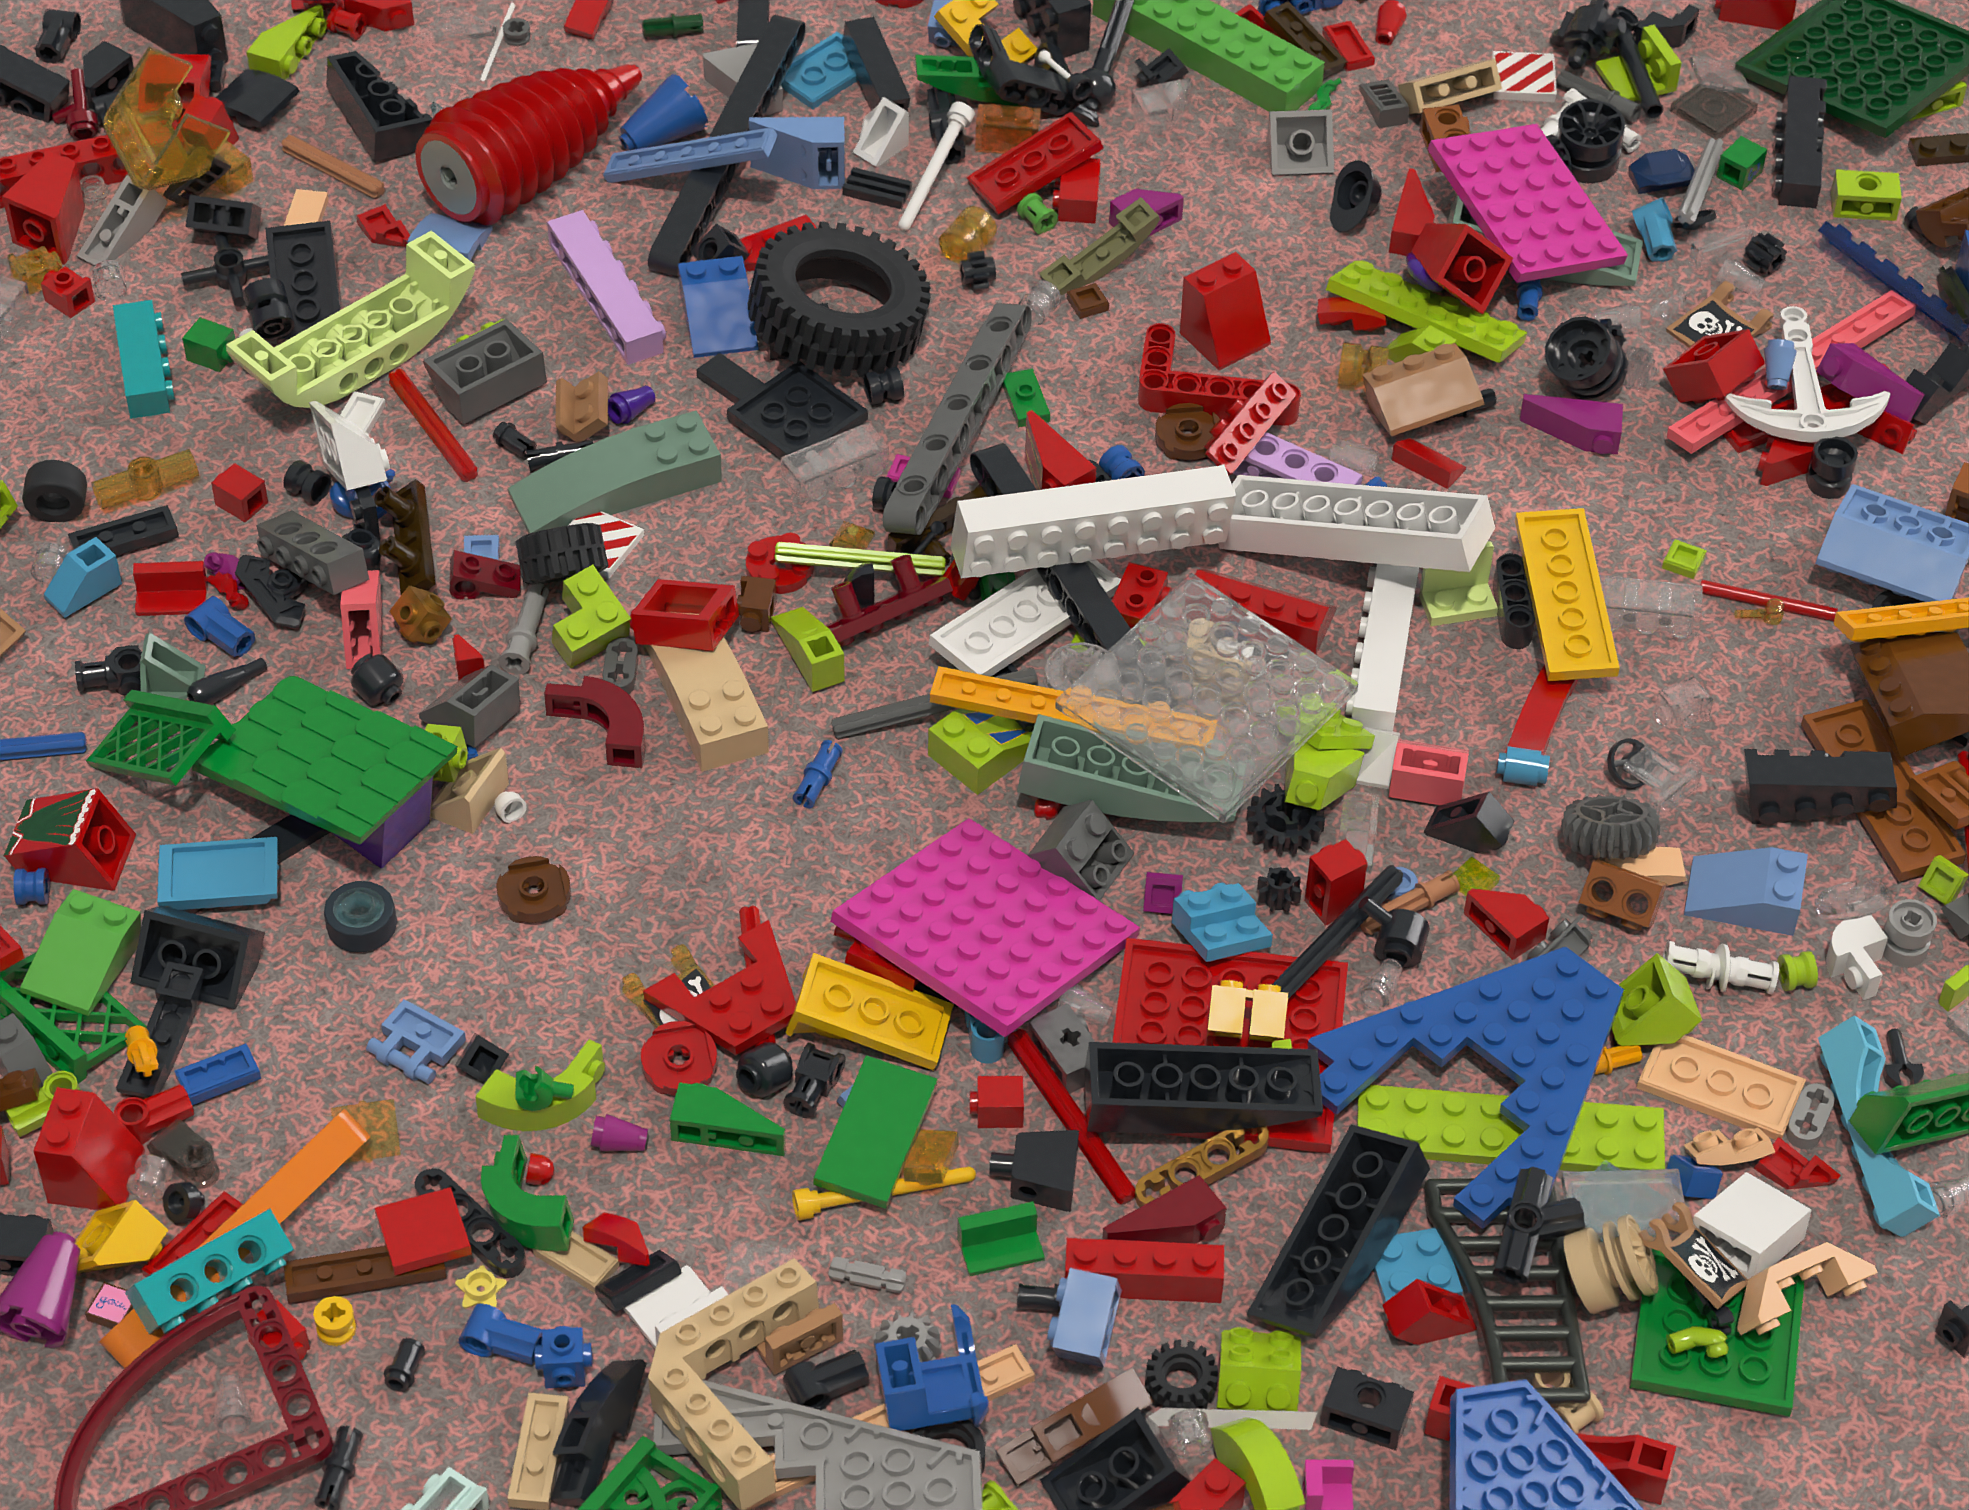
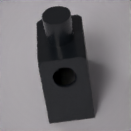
M1079 1131L1020 1132L1016 1135L1014 1154L991 1152L989 1175L1011 1177L1010 1197L1013 1199L1034 1202L1037 1205L1071 1212Z

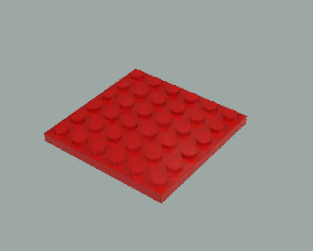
M1126 938L1112 1043L1271 1048L1273 1042L1249 1040L1253 1001L1245 1000L1241 1039L1208 1035L1212 986H1220L1222 980L1242 982L1243 988L1247 990H1258L1259 984L1271 985L1298 957L1247 952L1206 962L1192 945ZM1326 960L1288 999L1284 1040L1291 1039L1292 1049H1307L1310 1038L1342 1027L1348 962ZM1318 1058L1321 1074L1329 1066ZM1323 1105L1321 1117L1266 1126L1268 1130V1146L1330 1153L1334 1113ZM1223 1131L1166 1135L1210 1139ZM1249 1131L1244 1132V1142L1250 1140L1253 1144L1258 1143V1133L1252 1135Z

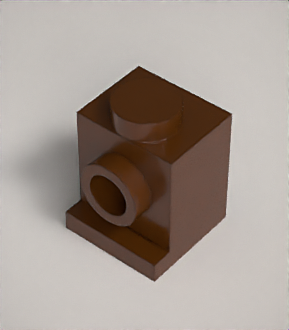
M741 576V595L737 597L739 616H741L740 626L749 632H769L772 623L771 617H773L777 602L776 580Z

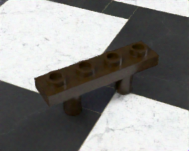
M415 479L396 493L388 486H385L383 491L379 490L375 494L374 502L378 507L383 508L393 516L394 536L387 537L388 541L384 539L381 542L379 554L387 557L398 566L401 595L408 586L428 591L436 583L425 485Z
M979 484L973 491L961 497L952 498L946 505L935 510L921 535L894 532L888 534L887 552L912 554L931 532V524L935 521H940L945 526L944 534L935 536L924 549L922 555L944 557L946 567L950 563L951 555L938 540L953 533L957 501L988 496Z

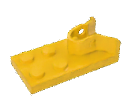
M812 954L803 973L801 990L793 1015L786 1029L788 1036L791 1037L793 1033L816 1032L824 1037L834 1039L845 1038L924 1068L935 1069L954 1004L917 990L910 991L887 979L819 954Z

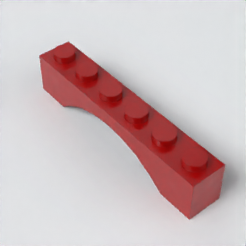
M1439 1375L1429 1406L1424 1434L1450 1441V1397L1456 1389L1476 1386ZM1575 1433L1632 1497L1661 1505L1677 1446L1638 1434L1595 1436Z

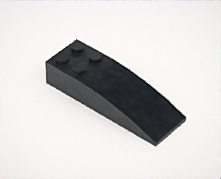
M1089 1042L1084 1071L1087 1131L1207 1133L1278 1125L1321 1117L1323 1114L1318 1049Z
M1353 1124L1350 1125L1246 1314L1249 1318L1316 1339L1348 1304L1380 1260L1430 1171L1428 1162L1418 1142Z

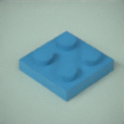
M1436 1228L1395 1234L1380 1260L1373 1268L1383 1303L1415 1279L1461 1296L1463 1295L1452 1256Z

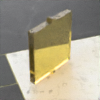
M394 1099L368 1103L361 1100L359 1104L331 1108L332 1119L345 1108L371 1135L344 1163L363 1160L371 1163L373 1159L401 1155Z

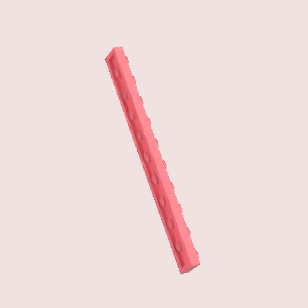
M1890 290L1812 339V357L1815 369L1817 370L1830 343H1854L1858 347L1863 348L1914 316L1916 304ZM1765 367L1757 372L1753 379L1734 388V395L1770 400L1773 404L1793 391L1791 375L1787 389H1770L1767 387L1768 381ZM1715 398L1668 427L1667 438L1692 454L1744 422V420L1729 407L1725 399L1718 401Z

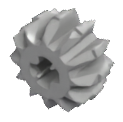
M913 1309L908 1317H902L896 1311L893 1315V1321L883 1319L880 1324V1331L876 1332L874 1336V1346L875 1343L915 1337L920 1362L939 1358L942 1344L939 1341L940 1331L938 1326H931V1320L928 1315L916 1319Z

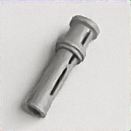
M542 583L528 585L516 626L507 633V648L501 653L499 664L508 673L524 674L530 668L531 661L529 656L536 649L538 642L535 635L545 601L549 595L547 587L543 589L542 595H540L544 586Z

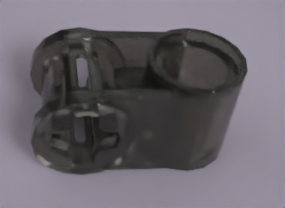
M176 1119L147 1144L149 1153L157 1163L166 1170H171L184 1182H191L197 1189L209 1188L219 1180L220 1170L218 1164L213 1160L214 1151L212 1145L196 1134L182 1120Z

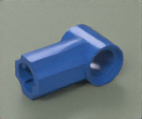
M215 596L208 598L184 617L185 625L193 636L200 641L211 640L233 657H242L251 649L252 644L255 642L254 632L232 617L227 606Z
M477 1304L474 1306L458 1342L470 1354L489 1357L492 1353L533 1365L535 1362V1346L542 1345V1329L507 1319L502 1311L491 1305Z

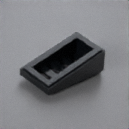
M200 144L165 190L163 196L185 207L189 204L190 195L199 196L220 179L232 165L219 153Z

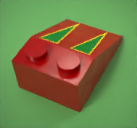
M1033 410L1026 413L1025 461L1035 488L1043 490L1095 483L1096 467Z

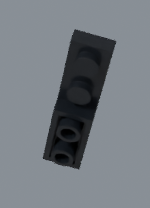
M644 1360L612 1361L587 1385L571 1409L552 1453L553 1456L562 1461L551 1496V1500L558 1505L580 1506L596 1489L611 1438L625 1436L647 1362Z

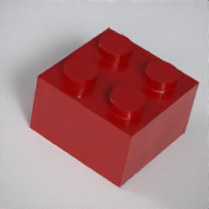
M1745 329L1703 336L1664 367L1663 370L1679 402L1694 401L1695 404H1699L1711 398L1721 401L1725 399L1726 395L1734 394V388L1753 379L1756 376L1755 371L1762 367L1765 361L1750 330Z

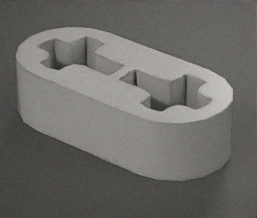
M1809 1084L1801 1091L1786 1131L1788 1141L1796 1148L1812 1149L1820 1142L1835 1100L1833 1092L1828 1087L1821 1084ZM1814 1098L1821 1100L1816 1111L1810 1109ZM1804 1122L1811 1124L1807 1135L1800 1133Z

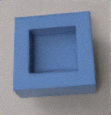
M499 535L464 536V552L499 560Z

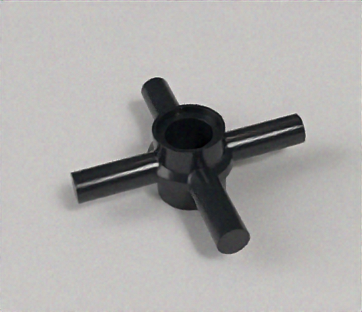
M218 233L214 237L218 251L214 255L213 266L181 273L182 283L184 286L217 279V283L221 288L230 290L234 305L240 307L245 305L242 286L246 283L247 273L269 268L268 255L244 260L240 250L230 248L227 235L225 233Z

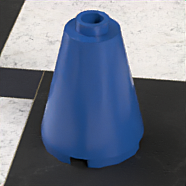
M676 74L667 77L622 125L619 140L626 151L664 145L702 131L707 127L705 124L708 123V118L704 108L696 95L691 97L684 90L688 87V84Z

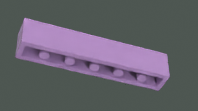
M583 210L547 221L549 245L627 365L662 354L663 340L666 339L663 324L661 321L654 319L648 301H642L636 283L633 280L629 281L620 260L616 261L613 257L611 246L607 240L603 241L600 237L595 221H590Z

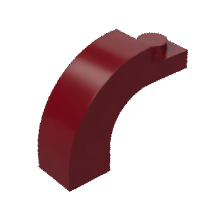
M584 676L582 686L546 684L544 692L546 716L585 719L599 724L607 732L605 742L607 765L643 768L645 758L644 721L637 703L626 691L611 682L590 676Z

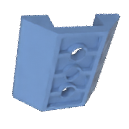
M1852 484L1834 514L1815 564L1825 567L1830 572L1843 573L1857 578L1864 584H1875L1889 589L1899 596H1909L1924 602L1954 599L1963 571L1969 561V523Z

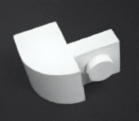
M1869 911L1845 919L1835 928L1826 956V968L1830 977L1832 978L1844 973L1847 985L1853 990L1856 989L1863 1000L1874 997L1877 994L1882 973L1874 962L1882 959L1888 937Z

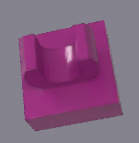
M1147 872L1143 911L1172 914L1174 898L1182 893L1183 875Z

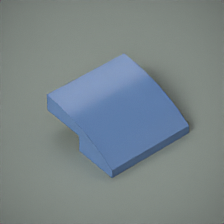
M431 213L416 226L407 242L409 243L427 232L433 231L470 261L476 249L482 250L492 231V226L471 221L462 222L448 216Z

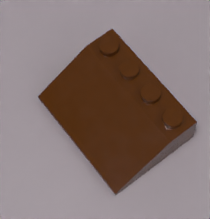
M1927 632L1925 635H1900L1893 639L1873 638L1850 645L1859 675L1900 758L1969 732V653L1958 632Z

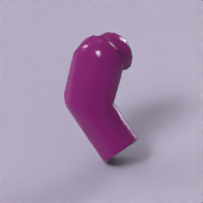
M210 552L206 555L204 566L211 574L216 575L218 571L223 574L229 573L233 579L237 580L238 590L245 588L235 576L239 562L236 556L218 554L216 552Z

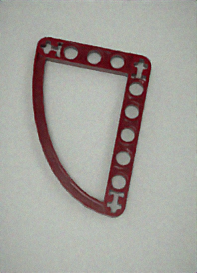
M257 1285L249 1287L194 1315L157 1340L134 1359L110 1383L84 1417L66 1450L57 1477L54 1510H77L79 1488L86 1465L99 1439L130 1398L176 1357L201 1340L242 1318L288 1430L103 1510H148L151 1503L160 1499L169 1502V1510H210L316 1464L329 1456L333 1448L331 1433L274 1296L269 1289ZM260 1300L267 1320L259 1322L257 1314L253 1309V1301ZM277 1331L282 1334L281 1342L273 1348H265L260 1344L261 1338L267 1332ZM282 1365L294 1366L296 1374L291 1380L280 1382L274 1378L276 1370ZM302 1398L310 1402L309 1410L303 1415L293 1416L288 1412L289 1405L296 1399ZM315 1434L319 1439L320 1446L312 1449L308 1444L307 1437ZM292 1442L295 1443L300 1455L294 1458L293 1451L289 1445ZM280 1449L286 1453V1458L281 1465L268 1467L264 1464V1458L271 1450ZM232 1467H245L248 1472L242 1482L230 1484L225 1480L226 1473ZM195 1483H205L208 1485L209 1490L203 1499L192 1501L187 1498L186 1494L190 1486Z

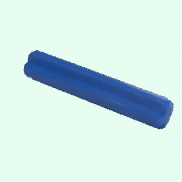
M84 732L0 739V761L84 753L87 750V739Z

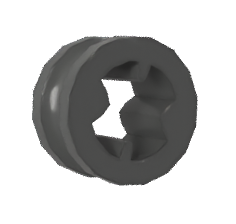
M512 18L504 22L503 38L505 43L511 46H522L529 42L531 34L528 21L522 18Z

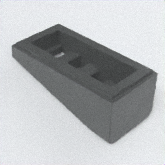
M1389 79L1359 84V90L1378 129L1408 124L1410 108Z

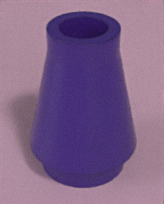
M645 385L641 388L611 394L610 399H608L609 418L616 424L629 423L644 409L655 403L654 391L651 387Z

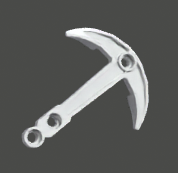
M1790 306L1784 308L1781 311L1779 323L1782 329L1781 336L1782 339L1793 341L1795 343L1794 349L1797 350L1791 371L1795 410L1771 409L1772 402L1770 400L1747 398L1731 393L1725 396V401L1729 407L1745 422L1772 436L1809 443H1816L1823 438H1842L1853 435L1872 424L1886 408L1890 393L1883 391L1868 397L1854 398L1851 400L1849 408L1826 409L1812 357L1813 343L1809 324L1806 323L1807 313L1800 307Z

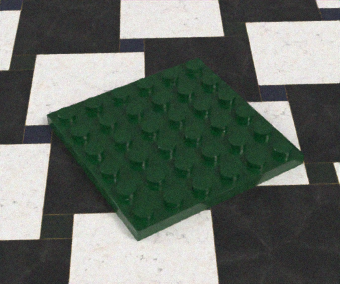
M1820 0L1735 62V74L1784 95L1789 76L1827 79L1826 92L1823 101H1826V114L1835 116L1877 136L1887 138L1969 75V30L1896 0Z

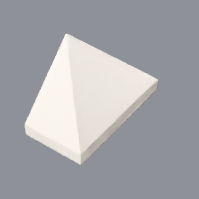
M1365 727V730L1374 734L1375 738L1372 749H1361L1364 752V757L1356 784L1390 789L1395 752L1400 733Z

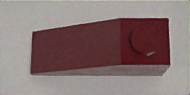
M1198 1175L1103 1227L1102 1239L1197 1244L1202 1240L1211 1241L1224 1229L1227 1207L1203 1178Z

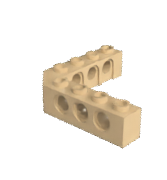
M795 1258L661 1332L648 1375L652 1409L739 1510H746L776 1492L773 1460L702 1380L706 1378L707 1373L730 1360L735 1362L740 1359L742 1353L765 1341V1337L769 1336L776 1328L784 1325L789 1326L805 1318L812 1310L819 1308L817 1282Z

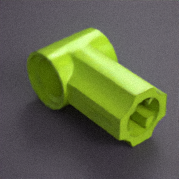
M68 1071L52 1073L44 1081L43 1087L40 1088L38 1100L4 1110L19 1138L43 1126L57 1087L80 1090L77 1079L72 1073Z

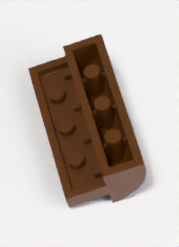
M1969 187L1916 210L1919 226L1924 235L1933 244L1947 248L1963 240L1965 230H1969Z

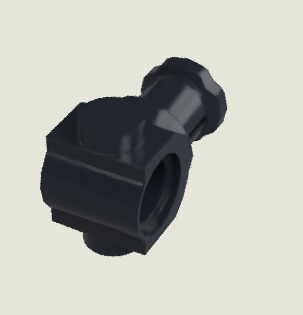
M139 645L116 647L109 655L105 656L104 661L83 663L81 660L75 661L78 691L98 686H107L110 691L115 690L120 695H127L131 690L141 691L140 659L142 652L139 649Z

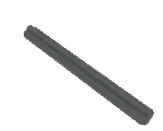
M1034 668L995 677L1038 686V679ZM930 694L836 717L832 719L831 724L835 737L840 739L957 708L931 703Z

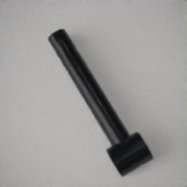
M1617 6L1610 16L1612 18H1622L1626 22L1627 28L1623 35L1617 36L1613 46L1617 47L1645 115L1648 118H1656L1662 114L1663 105L1656 93L1632 35V31L1638 25L1639 19L1630 9L1624 6Z

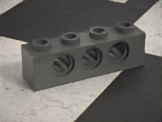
M292 510L256 525L259 535L257 546L264 557L333 595L369 580L363 548Z

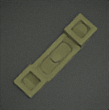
M1142 197L1116 215L1119 224L1071 260L1064 254L1039 273L1040 277L1057 296L1064 295L1067 291L1083 287L1103 277L1128 258L1144 242L1160 221V217Z

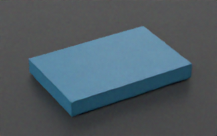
M835 32L795 57L781 84L782 89L813 110L856 83L858 78L842 45L843 35Z

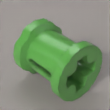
M1037 193L1025 196L1017 207L1018 215L1023 219H1028L1033 224V230L1040 235L1052 230L1058 222V214L1053 209H1048Z

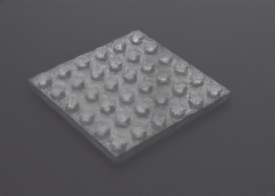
M1191 573L1056 699L1055 708L1224 823L1358 692L1359 683Z

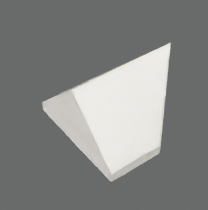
M883 97L879 105L864 117L860 139L853 152L875 167L886 162L909 145V112Z

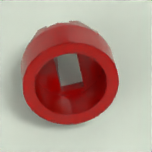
M530 1153L526 1184L544 1185L552 1179L554 1164L549 1157Z

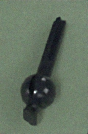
M1134 0L1114 1L1093 67L1082 72V74L1092 80L1093 90L1086 99L1077 101L1080 105L1071 112L1085 125L1098 127L1100 124L1097 111L1111 104L1116 95V83L1110 72Z

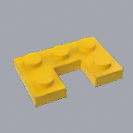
M952 0L939 9L934 18L969 57H974L969 46L970 33L975 25L983 24L980 20L993 12L999 4L995 0ZM1019 27L1001 40L1009 59L1023 64L1035 56L1038 49Z

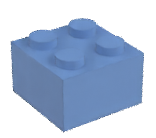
M1072 1268L1069 1270L1068 1278L1061 1277L1056 1301H1059L1061 1310L1059 1318L1052 1316L1047 1340L1050 1341V1346H1052L1058 1358L1104 1368L1122 1291L1117 1278Z

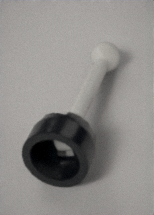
M1041 51L1038 58L1040 62L1048 63L1066 79L1067 92L1075 100H1084L1091 94L1093 82L1082 73L1070 75L1051 59L1048 51Z

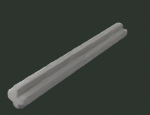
M1711 137L1705 144L1678 211L1680 215L1678 220L1682 224L1685 222L1692 224L1696 220L1720 155L1723 152V141L1720 138L1715 140Z

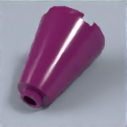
M56 1231L52 1235H44L0 1294L1 1332L23 1342H28L31 1337L45 1339L44 1347L59 1348L64 1344L68 1333L80 1256V1248L75 1244L76 1240L72 1236Z

